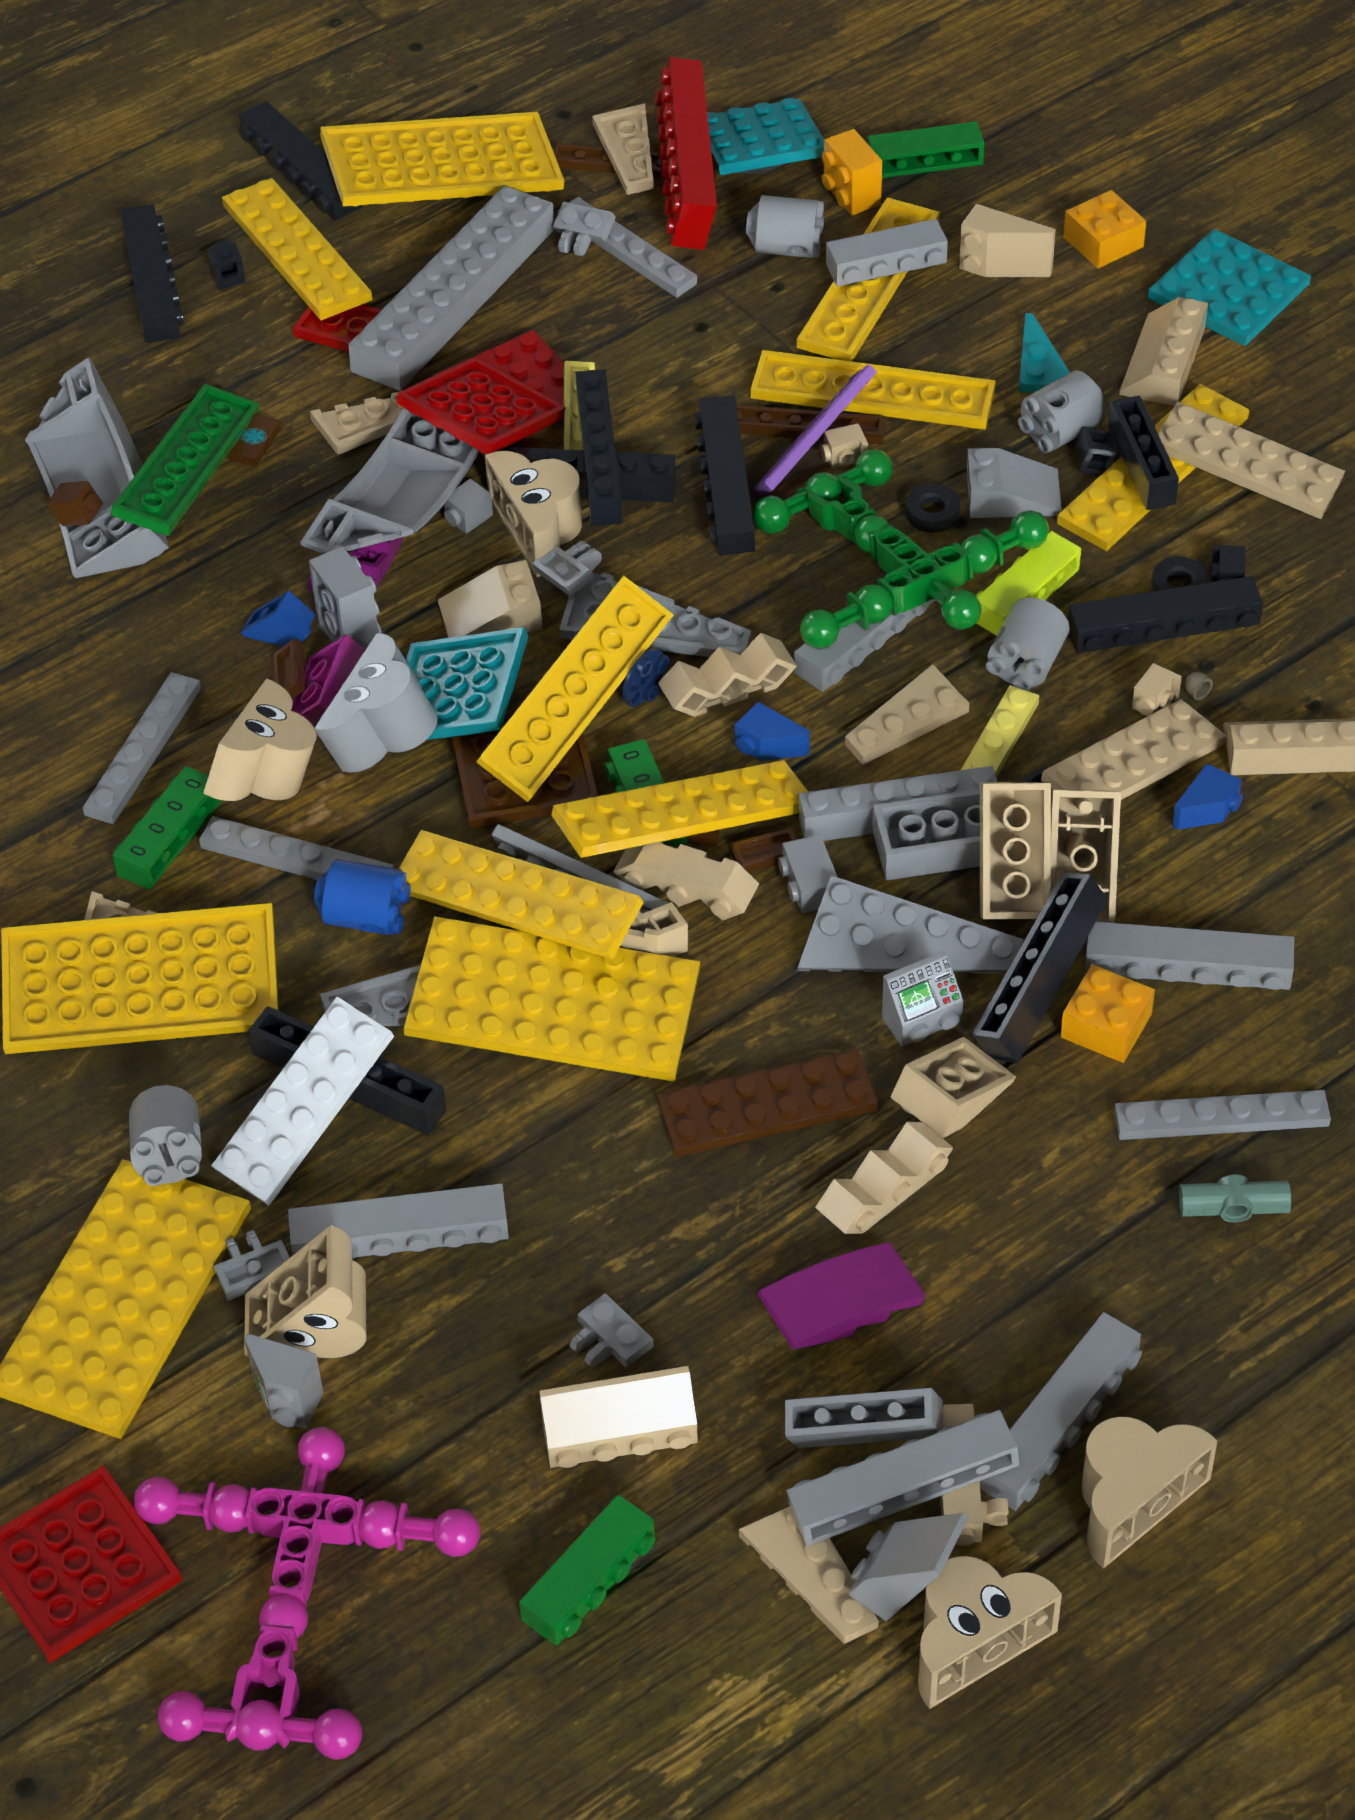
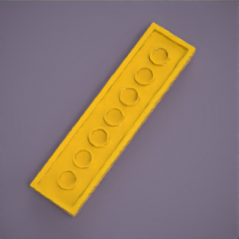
M273 178L259 181L257 184L235 190L231 194L222 197L224 208L320 320L373 300L371 290Z
M887 197L864 234L937 219L939 222L940 212ZM907 272L838 287L833 281L798 336L797 348L836 360L852 362Z
M762 350L751 387V399L825 408L857 371L869 364ZM870 364L877 371L876 374L843 410L986 430L996 380Z
M1199 384L1180 402L1238 427L1249 416L1248 408L1202 384ZM1171 411L1155 425L1158 434ZM1122 456L1060 512L1057 517L1058 525L1105 551H1108L1150 511L1146 510ZM1169 456L1179 477V484L1196 467Z
M623 576L476 762L521 798L529 802L628 675L635 662L645 653L674 614Z
M785 760L557 804L553 805L551 816L580 858L798 814L799 793L808 791Z
M423 830L419 832L399 867L403 872H406V883L411 884L410 896L609 959L614 958L644 903L641 897L636 894Z

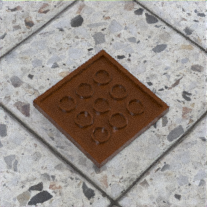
M513 714L505 715L502 728L513 716ZM501 730L451 737L470 828L550 816L553 805L598 796L583 732L529 802L521 798L476 762Z

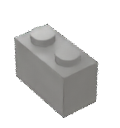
M821 834L782 843V857L778 858V866L781 876H787L789 880L787 886L791 901H797L801 914L819 910L830 876L837 877Z

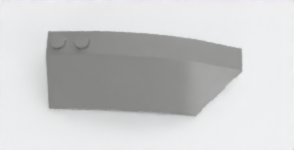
M88 357L64 373L59 382L62 386L56 398L50 397L39 415L42 422L37 429L30 431L25 439L39 467L50 497L60 483L88 481L103 502V505L90 524L62 526L60 524L72 575L75 578L142 565L154 557H158L169 548L166 535L155 533L150 529L133 523H127L122 519L111 516L112 505L143 464L121 415L92 360Z
M404 408L382 443L360 472L335 498L327 500L301 540V546L325 554L341 546L346 551H351L413 535L441 509L469 470L479 451L466 442L456 439L443 429L434 427L430 422L418 415L411 414Z

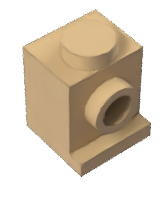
M858 423L825 431L824 444L820 445L821 457L824 462L829 463L831 469L856 464L857 458L864 451L868 450V442Z
M1153 663L1134 687L1132 709L1140 712L1142 715L1149 716L1170 705L1172 700L1176 702L1179 698L1181 676Z

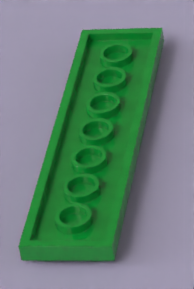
M204 384L114 502L111 516L122 519L127 523H133L150 529L155 533L169 536L241 438L254 414H258L260 403Z

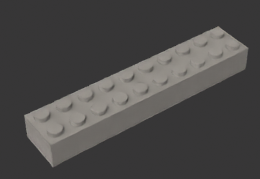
M504 185L348 344L351 372L401 391L554 231L553 203Z

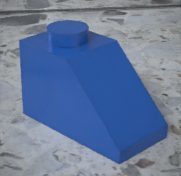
M287 591L254 610L242 629L241 634L247 638L285 646L293 639L302 642L312 631L310 625L316 614L290 591Z
M757 702L735 724V747L744 754L751 755L760 761L802 757L810 752V731Z
M1206 764L1175 805L1172 827L1179 830L1223 822L1231 811L1236 812L1242 802L1243 795L1240 794L1242 779Z

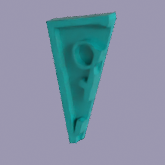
M1025 313L1019 392L1034 393L1070 372L1032 313Z

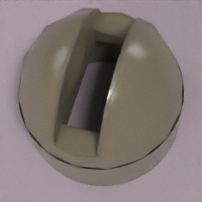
M1192 672L1186 677L1185 690L1195 700H1201L1206 697L1213 687V681L1201 672Z

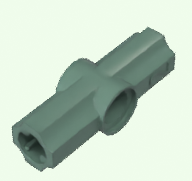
M1228 1175L1221 1178L1218 1183L1180 1184V1214H1182V1217L1221 1215V1218L1225 1221L1236 1223L1249 1219L1252 1214L1290 1213V1183L1288 1181L1249 1182L1244 1176Z

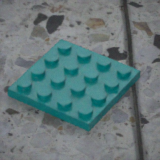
M785 98L777 103H758L754 107L743 109L734 107L721 113L707 112L712 162L719 175L822 157L824 152V138L800 99Z
M1213 229L1149 289L1148 299L1161 305H1165L1178 297L1206 302L1208 307L1205 327L1246 346L1310 284L1311 275Z
M524 627L411 643L406 661L419 680L422 690L435 709L438 718L433 733L426 740L501 730L529 637Z

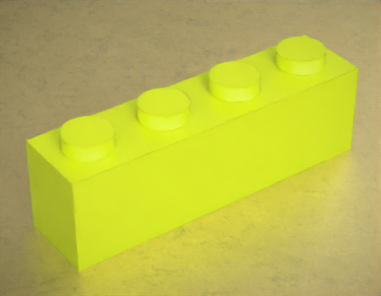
M1053 531L1048 533L1046 541L1039 548L1030 549L1023 557L1019 556L1006 572L1000 573L989 587L976 594L982 608L979 621L976 624L997 636L1012 605L1016 601L1029 597L1046 600L1079 571L1081 548Z

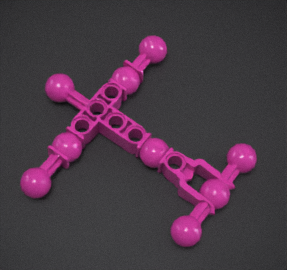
M325 1426L310 1429L303 1434L298 1443V1458L306 1468L301 1491L263 1488L257 1491V1488L252 1487L251 1492H249L245 1487L237 1484L224 1485L217 1490L216 1483L210 1482L207 1494L181 1492L171 1479L163 1476L150 1477L140 1483L134 1494V1508L145 1522L154 1525L165 1524L175 1518L177 1514L202 1516L207 1530H212L213 1525H215L219 1530L231 1533L240 1532L247 1527L250 1534H254L257 1531L263 1536L280 1538L272 1571L274 1586L269 1588L270 1599L264 1603L259 1614L260 1636L256 1642L250 1664L242 1665L238 1669L231 1702L232 1710L206 1707L196 1694L189 1691L173 1692L164 1698L158 1709L157 1723L160 1730L169 1739L177 1742L191 1741L200 1735L202 1731L225 1733L228 1742L238 1737V1740L245 1747L255 1751L268 1750L278 1742L285 1749L290 1741L314 1743L316 1749L323 1756L333 1760L346 1759L355 1753L362 1741V1726L352 1712L338 1708L329 1709L320 1715L318 1719L295 1717L300 1699V1689L294 1672L295 1656L293 1651L298 1650L297 1639L302 1636L308 1624L306 1602L311 1594L321 1544L349 1545L356 1542V1545L361 1546L363 1540L368 1546L376 1549L390 1548L397 1543L398 1551H403L405 1540L414 1539L435 1542L443 1554L451 1557H460L473 1551L480 1539V1525L476 1518L469 1511L461 1508L448 1509L440 1514L437 1519L409 1516L407 1503L402 1502L400 1509L394 1503L386 1500L373 1501L365 1506L364 1499H359L356 1502L347 1496L323 1494L327 1473L339 1467L345 1454V1444L335 1430ZM268 1510H275V1512L270 1515L263 1514ZM305 1514H312V1515H313L312 1517L307 1518V1519H301V1518H300L301 1516H303V1515H305ZM342 1518H349V1519H350L349 1521H347V1522H345V1523H339V1522H337L338 1520H340V1519H342ZM301 1547L306 1548V1549H305L304 1551H302V1552H298V1553L292 1552V1551H293L294 1549H296V1548H301ZM292 1581L299 1582L292 1587L284 1586L286 1583ZM273 1651H283L277 1657L268 1656ZM263 1685L267 1687L281 1685L283 1697L280 1709L274 1703L264 1699L249 1702L251 1692L254 1689L262 1688Z

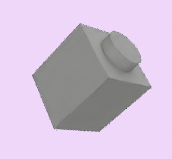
M472 479L456 488L444 503V516L451 526L459 528L465 534L493 516L491 493Z

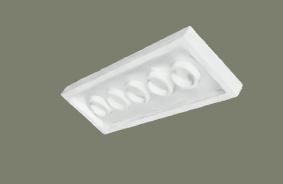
M336 997L211 1166L269 1206L393 1039V1033L339 997Z

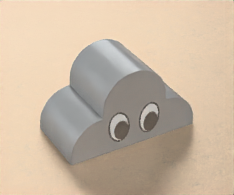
M376 633L314 729L342 772L352 773L372 767L387 752H404L419 746L433 733L438 718L435 709L423 692L419 680L394 640L388 635Z

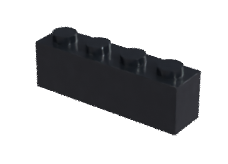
M1140 395L1112 400L1108 428L1146 510L1176 505L1179 477Z

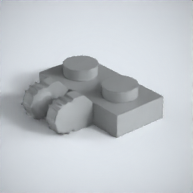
M563 201L553 225L557 232L562 233L558 245L559 251L568 253L571 246H573L574 255H585L591 240L606 242L616 216L610 211Z
M585 541L577 542L576 545H573L566 552L555 545L551 551L534 561L532 565L539 575L571 597L594 578L591 571L601 562L602 553L595 548L591 549V546Z
M255 1231L246 1232V1241L252 1251L243 1255L240 1254L239 1247L233 1238L225 1240L231 1259L214 1265V1269L228 1301L245 1295L290 1258L282 1240L262 1247Z
M606 1293L578 1313V1322L584 1329L571 1339L572 1341L569 1345L578 1353L598 1340L599 1343L586 1354L584 1360L592 1368L599 1365L600 1362L602 1363L611 1355L627 1368L654 1347L653 1338Z

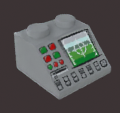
M945 951L883 976L882 1019L901 1047L912 1042H920L931 1034L943 1029H951L962 1022L963 999Z
M247 1333L244 1340L253 1380L271 1418L286 1427L297 1426L307 1429L324 1393L316 1353Z

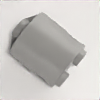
M761 195L760 201L751 211H748L746 234L753 244L756 253L819 258L821 249L820 234L823 233L824 201Z
M1077 370L1070 372L1025 397L1021 403L1022 416L1018 419V424L1025 434L1029 433L1041 452L1049 453L1077 438L1082 427L1095 428L1102 424L1106 417L1103 393L1099 386L1084 372Z
M1029 597L1016 601L1012 605L987 654V670L1013 684L1014 687L1026 691L1043 683L1070 631L1069 622L1063 612L1043 599Z
M169 1085L154 1086L141 1092L133 1100L129 1110L132 1166L140 1176L144 1177L145 1183L151 1186L176 1183L196 1175L202 1158L200 1116L197 1102L191 1094L182 1088Z

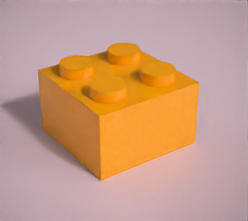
M855 129L824 139V152L822 153L824 174L822 175V182L827 191L830 190L836 197L839 205L844 207L851 216L880 206L882 191L881 158Z
M1110 190L1065 211L1063 238L1099 269L1144 247L1146 220L1114 191Z
M1092 964L1063 1012L1061 1038L1124 1063L1152 1015L1155 989Z

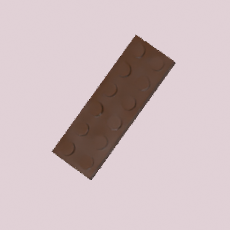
M859 1049L657 1094L658 1106L675 1157L878 1111V1101Z

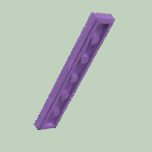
M870 364L857 371L757 483L752 492L759 499L774 490L876 374L877 371Z

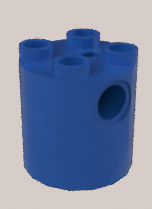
M335 859L330 868L318 878L314 900L325 925L390 936L392 934L400 935L404 923V916L401 915L402 903H408L411 884L406 883V872H403L401 869Z

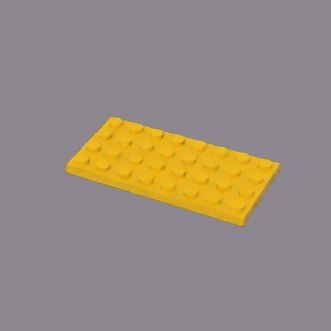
M538 112L325 126L320 128V137L343 206L494 196L504 185L524 193L564 189V178Z
M272 903L1 928L3 1050L5 1054L248 1032L249 1028L267 1006L279 1011Z
M434 916L405 1021L404 1035L675 1082L699 976L700 961L619 948L614 958L609 959L523 931Z
M122 1159L0 1364V1397L122 1439L215 1274L214 1265L221 1263L227 1252L225 1240L235 1238L251 1209L250 1201L186 1179L176 1183L151 1186L145 1183L144 1177L137 1173L130 1161Z

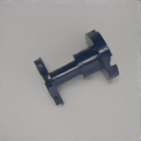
M656 648L648 650L630 669L625 677L626 680L623 686V700L626 705L636 707L645 700L652 702L658 696L660 690L658 683L670 664V658L664 655L661 650Z

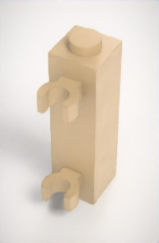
M973 1404L943 1405V1428L948 1426L955 1427L974 1418ZM980 1481L940 1496L941 1516L964 1513L969 1517L955 1545L967 1546L974 1542H982L983 1523L993 1526L1008 1524V1500L1005 1498H995L987 1502H981Z

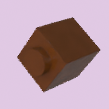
M88 481L60 483L47 502V505L62 526L90 524L103 505V502Z

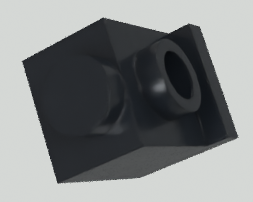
M219 241L214 245V248L207 249L210 264L209 271L218 290L245 282L242 256L235 242ZM234 270L233 273L221 275L223 272Z
M1082 427L1074 445L1080 462L1078 470L1081 473L1101 476L1113 465L1118 453L1111 432Z
M1214 545L1211 561V581L1245 577V546Z

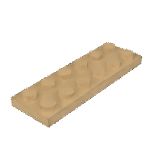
M1178 401L1158 434L1168 456L1319 519H1322L1345 473L1342 469Z
M1180 699L1047 768L1042 773L1041 781L1043 783H1051V789L1121 791L1122 800L1223 746L1227 735Z

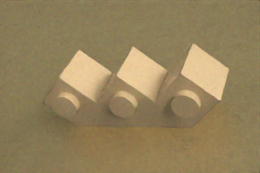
M760 633L741 655L719 647L700 669L677 661L658 684L673 709L696 717L707 713V707L718 703L725 707L748 699V693L763 689L765 693L777 689L797 665L782 641Z
M663 841L626 848L613 871L623 882L642 891L657 885L678 907L701 899L711 909L712 913L722 921L744 913L759 885L736 861L724 858L722 862L706 858L707 852L682 844L677 849L664 845Z
M672 902L645 913L639 911L619 948L675 957L688 951V924Z
M906 1122L889 1150H870L852 1179H833L815 1208L845 1234H862L942 1172L948 1164L949 1159L947 1157L953 1150V1147L924 1122Z

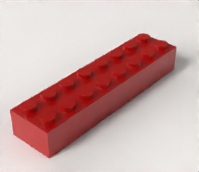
M669 57L667 68L663 67L661 71V90L657 89L655 94V106H658L656 124H660L658 142H662L659 152V159L663 160L661 178H665L662 194L667 197L664 205V214L668 215L666 234H670L671 246L705 250L717 203L702 61Z

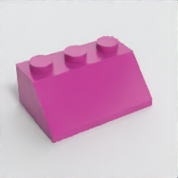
M346 634L309 657L304 667L305 690L292 699L291 711L306 718L315 728L366 649Z

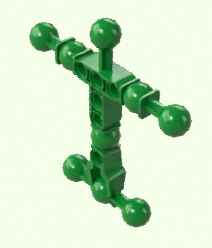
M878 449L864 451L857 458L855 468L842 474H829L826 472L814 474L807 480L805 488L797 489L796 495L785 500L773 495L763 497L755 504L752 514L757 529L772 535L781 533L788 526L791 515L809 508V514L823 529L828 531L836 530L847 539L852 540L862 551L871 554L873 560H878V565L887 573L885 578L877 580L878 585H865L856 594L852 592L847 593V607L834 613L817 609L810 611L802 618L799 633L806 645L817 650L829 648L837 641L840 629L854 622L863 630L869 629V624L883 622L890 613L896 616L898 613L909 611L932 599H935L942 605L941 614L946 624L958 630L971 628L979 621L982 611L980 601L973 592L964 589L953 591V589L963 585L966 580L973 579V574L986 573L995 564L997 566L1003 565V552L1016 545L1026 550L1039 548L1046 541L1049 533L1047 520L1039 512L1033 510L1022 511L1012 519L1010 530L995 536L985 528L981 530V535L969 536L961 544L956 542L953 546H946L928 554L902 531L890 525L885 518L876 515L875 510L869 509L868 503L862 498V489L859 484L862 483L872 488L883 486L892 475L893 463L889 455ZM840 499L844 500L845 503L841 504Z

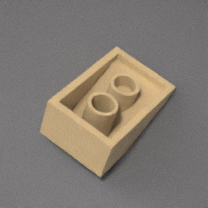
M976 204L961 224L959 269L983 277H1050L1053 271L1056 229Z
M527 560L495 566L438 599V606L448 638L524 627L527 633L542 630L541 603Z
M962 1037L906 1064L892 1092L891 1098L900 1104L904 1111L914 1115L939 1136L945 1138L967 1125L1010 1086L1016 1076L968 1039Z

